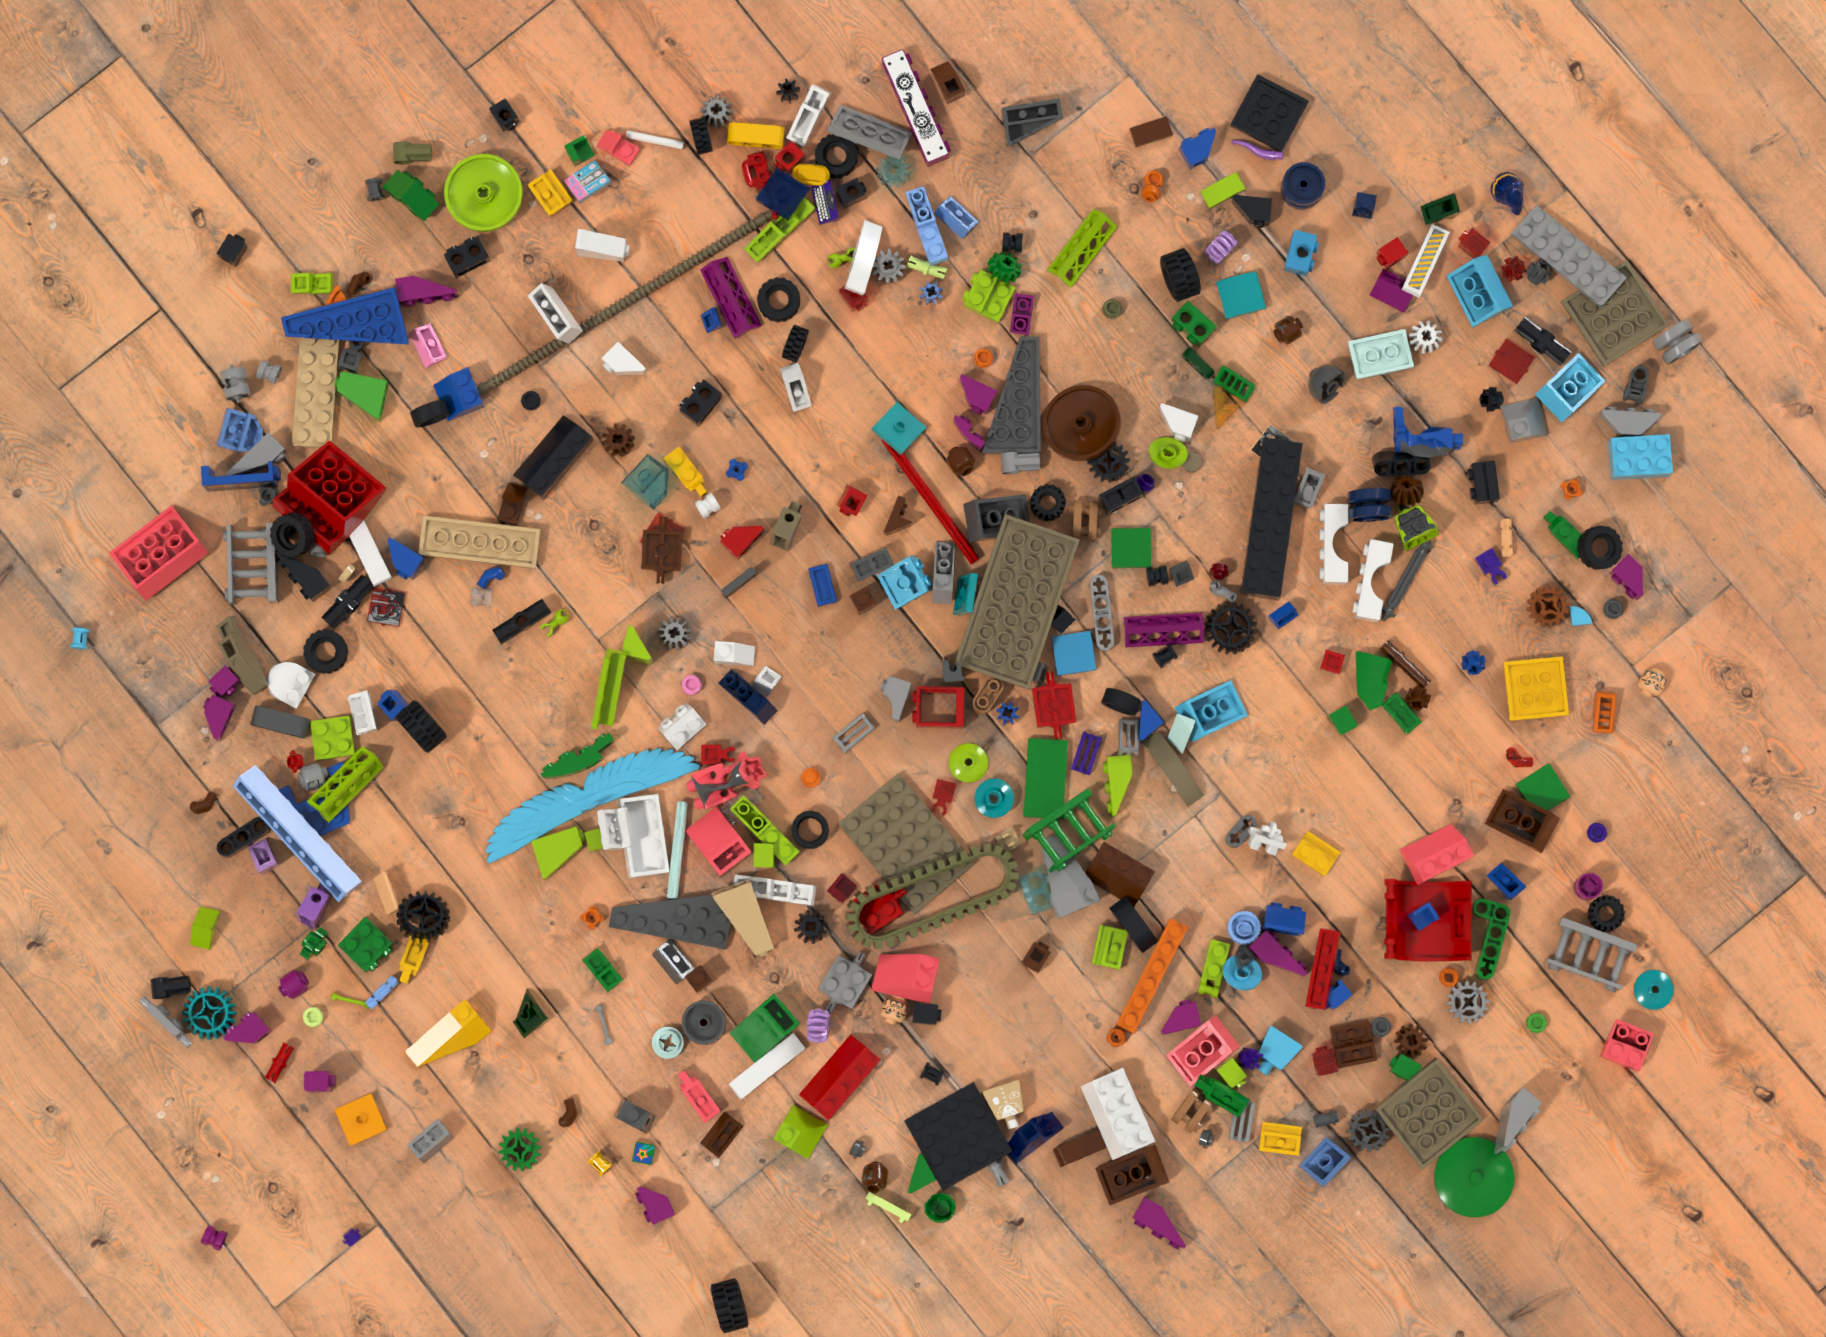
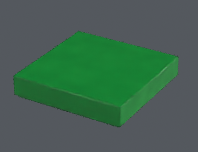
M1111 528L1112 568L1151 567V528Z
M1549 763L1515 784L1525 800L1547 811L1571 797Z

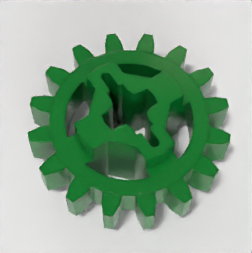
M516 1128V1133L509 1130L510 1136L503 1135L502 1138L505 1142L499 1143L503 1150L498 1151V1153L504 1155L500 1160H507L506 1167L513 1165L514 1171L518 1167H520L521 1171H524V1166L531 1169L532 1162L538 1163L535 1159L536 1156L542 1155L537 1152L538 1149L542 1148V1146L536 1144L540 1139H533L535 1133L531 1132L528 1135L526 1128L523 1132ZM522 1136L528 1138L532 1144L527 1145L523 1142ZM515 1138V1143L507 1148L508 1143ZM519 1142L522 1147H525V1151H522L521 1156L518 1152H515ZM533 1152L531 1158L526 1161L525 1157L527 1154ZM513 1154L517 1157L518 1163L513 1162L508 1155Z

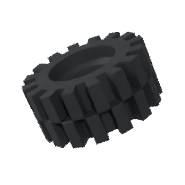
M705 117L690 120L697 154L712 152L713 149Z
M793 325L784 346L782 358L795 363L798 362L808 337V329Z
M1053 484L1039 486L1038 489L1034 490L1030 500L1033 514L1040 520L1044 519V521H1053L1055 518H1059L1064 512L1066 504L1064 493ZM1046 495L1052 496L1056 501L1055 507L1051 510L1042 508L1040 504L1042 497Z
M1600 896L1589 905L1587 912L1589 913L1588 920L1591 921L1590 924L1597 930L1602 932L1617 929L1625 919L1624 906L1614 896ZM1609 906L1612 908L1614 916L1610 921H1603L1600 918L1599 910L1601 907Z

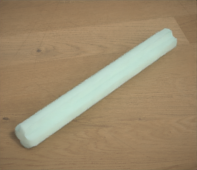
M684 801L677 802L667 898L669 899L678 898L688 803Z

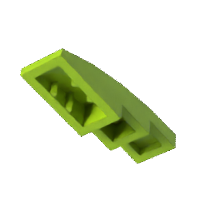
M801 194L778 216L777 220L771 221L744 250L759 263L788 237L816 207Z

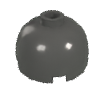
M1330 364L1314 368L1309 374L1308 390L1318 402L1326 404L1337 396L1338 392L1336 390L1339 386L1343 388L1346 374L1338 367Z

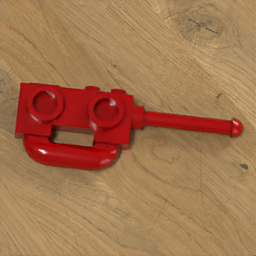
M763 151L747 155L748 159L742 163L745 182L751 188L756 187L757 191L763 189L766 192L772 219L777 220L778 215L770 192L774 181L770 177L772 174L768 170L766 156ZM751 168H755L757 177H754V179H752L750 172Z

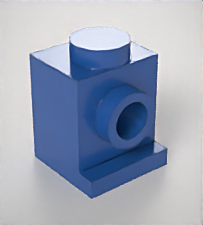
M397 690L385 691L377 702L378 706L391 721H397L396 715L409 705Z
M1341 979L1336 982L1337 987L1334 985L1330 987L1326 1009L1334 1010L1352 996V993Z

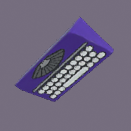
M831 181L820 186H812L819 225L839 221Z

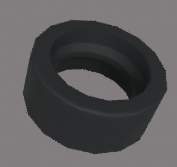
M438 400L415 408L410 412L414 426L420 428L440 422L449 417L450 413L446 402Z
M1106 688L1101 703L1119 713L1135 716L1141 700L1124 691Z
M805 811L797 815L791 827L792 837L795 842L806 849H815L823 845L829 834L828 823L825 817L815 811ZM809 818L816 819L822 827L821 836L811 842L802 839L798 831L801 822Z

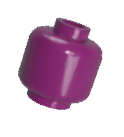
M292 970L280 978L281 986L278 989L284 997L288 996L291 999H295L308 990L307 985H309V981L302 971Z

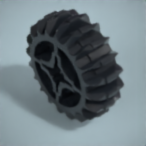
M1225 602L1224 609L1222 605L1218 604V612L1215 609L1211 610L1214 617L1207 615L1206 618L1211 623H1204L1205 627L1210 628L1205 630L1204 634H1211L1207 638V642L1214 640L1215 642L1211 647L1214 648L1218 644L1220 646L1218 648L1219 653L1223 648H1226V655L1229 654L1230 649H1232L1233 655H1236L1237 648H1239L1240 652H1244L1243 645L1247 648L1251 646L1247 640L1254 642L1255 638L1250 634H1257V630L1251 629V627L1257 626V622H1250L1255 616L1251 615L1248 617L1247 614L1250 612V609L1248 608L1243 612V604L1237 609L1236 602L1232 603V607H1229V603ZM1230 613L1227 622L1215 623L1218 617ZM1236 614L1245 621L1246 627L1236 622ZM1232 619V624L1234 625L1233 627H1235L1236 630H1233L1229 637L1230 632H1228V629L1226 630V627L1229 626ZM1215 629L1225 634L1226 642L1219 639ZM1235 634H1246L1243 640L1232 644Z
M426 890L423 895H420V892L417 891L415 897L410 893L408 899L404 898L402 900V904L398 906L399 911L396 913V917L399 918L397 919V925H400V932L405 931L404 936L406 938L411 935L412 942L418 938L420 944L423 942V939H426L428 943L431 942V937L437 940L438 935H444V930L448 929V923L450 922V917L448 916L450 910L446 908L447 903H441V896L435 898L434 892L429 896ZM420 905H421V907L418 908V909H412V908H414V907H416V906H420ZM423 911L425 912V913H424V916H425V918H424V923H422V918H421ZM411 923H416L418 927H415Z

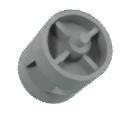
M232 364L229 365L230 369L220 372L222 384L226 386L223 388L225 400H237V403H241V399L251 395L249 385L245 383L247 375L244 367L234 368Z

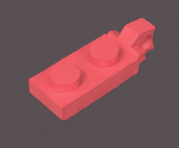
M685 1071L678 1074L683 1082L680 1085L683 1094L704 1123L721 1112L695 1076L689 1078Z

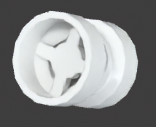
M712 493L706 495L705 499L694 503L704 519L708 518L710 513L721 510Z

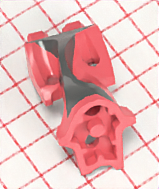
M744 751L737 756L738 760L730 766L724 767L723 763L693 773L691 775L692 779L686 783V786L690 793L698 791L700 797L694 799L693 802L696 809L705 808L706 810L714 808L739 796L734 791V787L743 785L751 789L759 788L760 780L767 777L761 766V758H749ZM712 772H716L715 778L711 777ZM728 773H730L731 780L726 782ZM722 790H727L729 792L728 795L722 797Z

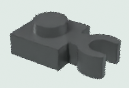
M349 341L350 349H343L337 368L356 374L363 354L359 353V351L364 348V342L355 346L353 344L354 341Z

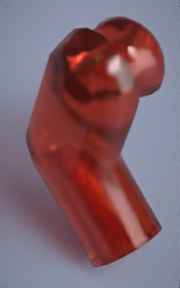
M1513 747L1506 750V758L1514 767H1533L1532 757L1522 758Z

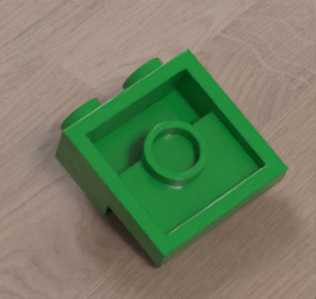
M366 917L338 944L366 973L368 971L373 972L380 964L378 961L383 956L386 958L394 950L392 948L394 943Z

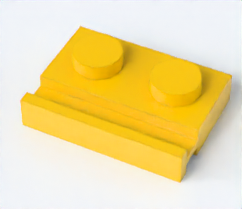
M551 169L527 184L549 217H552L573 202Z
M1307 831L1291 856L1325 877L1341 852Z
M1262 1122L1258 1151L1299 1156L1302 1127Z

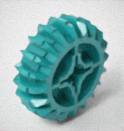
M208 986L207 992L204 987H201L200 995L197 991H193L195 998L187 997L191 1004L184 1003L183 1006L189 1008V1010L183 1011L182 1014L188 1015L189 1018H185L183 1021L184 1023L191 1022L187 1029L195 1028L192 1032L194 1036L200 1032V1039H203L205 1034H207V1040L212 1039V1034H214L215 1039H219L218 1032L225 1036L224 1028L228 1029L231 1027L228 1025L229 1021L232 1023L236 1022L235 1019L230 1018L231 1015H237L236 1011H231V1008L236 1007V1004H229L233 998L229 996L225 999L227 992L223 991L219 994V987H216L214 992L212 986ZM208 997L218 998L223 1003V1006L213 1007ZM203 1000L202 1010L194 1015L196 1005L199 1001ZM208 1007L210 1010H215L211 1019L209 1016H204ZM225 1011L224 1020L217 1027V1016ZM206 1019L211 1029L201 1028L196 1021Z

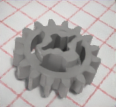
M1465 981L1464 986L1459 982L1457 983L1458 989L1451 988L1453 994H1447L1446 997L1451 1000L1446 1002V1005L1451 1006L1448 1013H1454L1453 1019L1459 1017V1023H1463L1466 1020L1467 1024H1471V1019L1478 1022V1016L1485 1017L1483 1011L1489 1010L1485 1004L1489 1003L1490 1000L1484 998L1488 993L1481 992L1483 986L1476 988V982L1469 985V982ZM1464 989L1473 990L1470 994L1461 992ZM1473 996L1470 1002L1472 1006L1463 1008L1465 1004L1464 999H1469ZM1478 996L1480 997L1481 1001L1480 1008L1477 1005ZM1455 998L1459 1002V1007L1457 1009L1455 1007ZM1465 1011H1471L1472 1013H1474V1015L1466 1016L1463 1015V1013Z

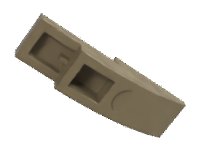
M228 616L216 625L222 639L218 642V645L233 672L244 686L255 695L268 686L267 680L254 650H248L235 617Z

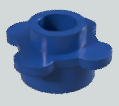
M731 459L726 476L742 481L745 478L744 473L748 465L745 462L740 463L736 459Z

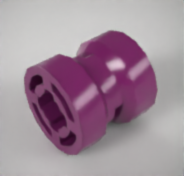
M208 1225L202 1236L201 1244L211 1245L214 1249L220 1251L226 1240L227 1232L217 1231L215 1227Z

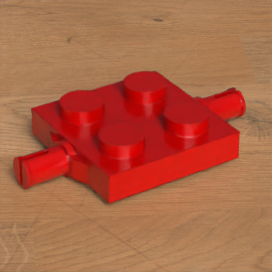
M1046 672L1047 684L1043 687L1032 688L1037 728H1053L1054 739H1058V734L1059 739L1063 738L1061 727L1065 724L1076 723L1071 683H1055L1054 672H1050V675L1049 672Z
M877 884L874 885L875 891L878 890ZM905 887L871 900L863 906L860 911L859 922L865 926L869 934H875L904 915L898 899L908 893Z

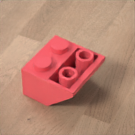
M1616 1019L1599 1057L1638 1072L1641 1070L1654 1033Z

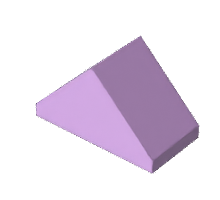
M266 838L248 847L256 869L260 874L263 875L280 866Z

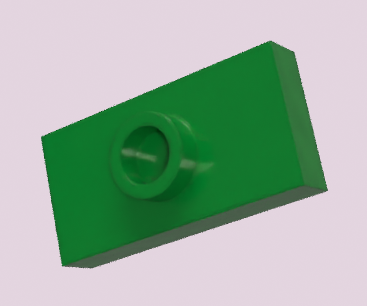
M1397 692L1382 704L1385 711L1406 735L1422 723Z

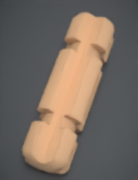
M1502 519L1500 521V527L1502 528V556L1512 557L1511 519Z

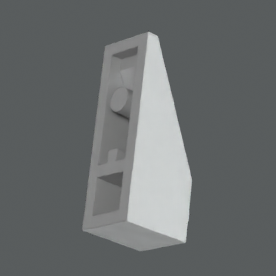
M268 432L226 474L228 476L249 474L267 468L268 461L279 464L285 459L287 451Z

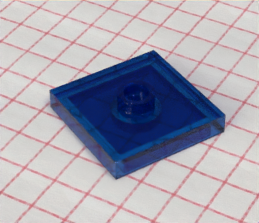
M776 168L756 197V201L789 221L810 188Z

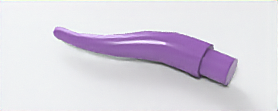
M1241 140L1231 141L1232 144L1246 147L1260 158L1283 160V152L1263 150Z

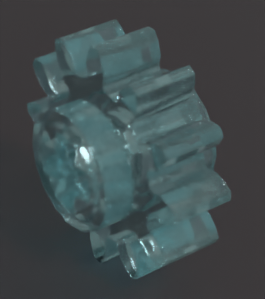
M886 155V161L880 159L882 166H876V170L881 172L877 174V178H883L882 185L888 182L889 189L892 188L893 184L900 188V181L907 183L904 176H910V172L906 171L910 164H903L905 157L899 160ZM894 167L896 174H892L890 168Z

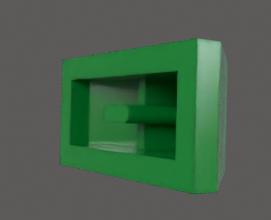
M921 1154L918 1155L907 1192L910 1194L936 1180L924 1156Z

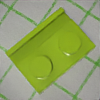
M1100 925L1092 964L1120 970L1128 933L1122 929Z

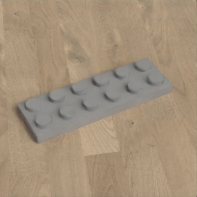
M1537 205L1511 233L1513 238L1548 264L1550 268L1600 308L1605 305L1627 279V277Z

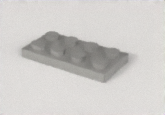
M843 105L839 106L827 131L835 136L848 139L856 144H861L899 160L913 133Z

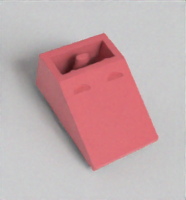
M717 807L685 830L720 878L752 855L750 849Z

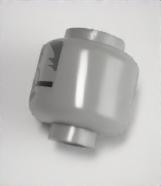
M318 763L301 767L300 773L297 774L301 788H305L307 791L320 788L325 783V779L328 778L326 768H321Z

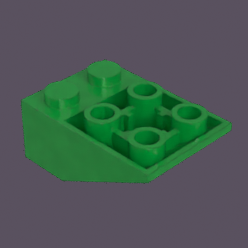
M773 994L729 1034L755 1063L800 1026V1023L780 999Z

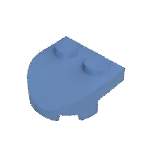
M226 408L216 446L234 452L249 451L262 439L263 429L254 415Z

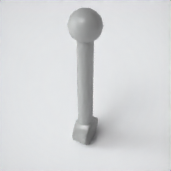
M597 1005L596 1011L599 1012L601 1024L605 1035L604 1043L606 1045H610L612 1043V1039L609 1037L605 1019L602 1012L603 1006Z

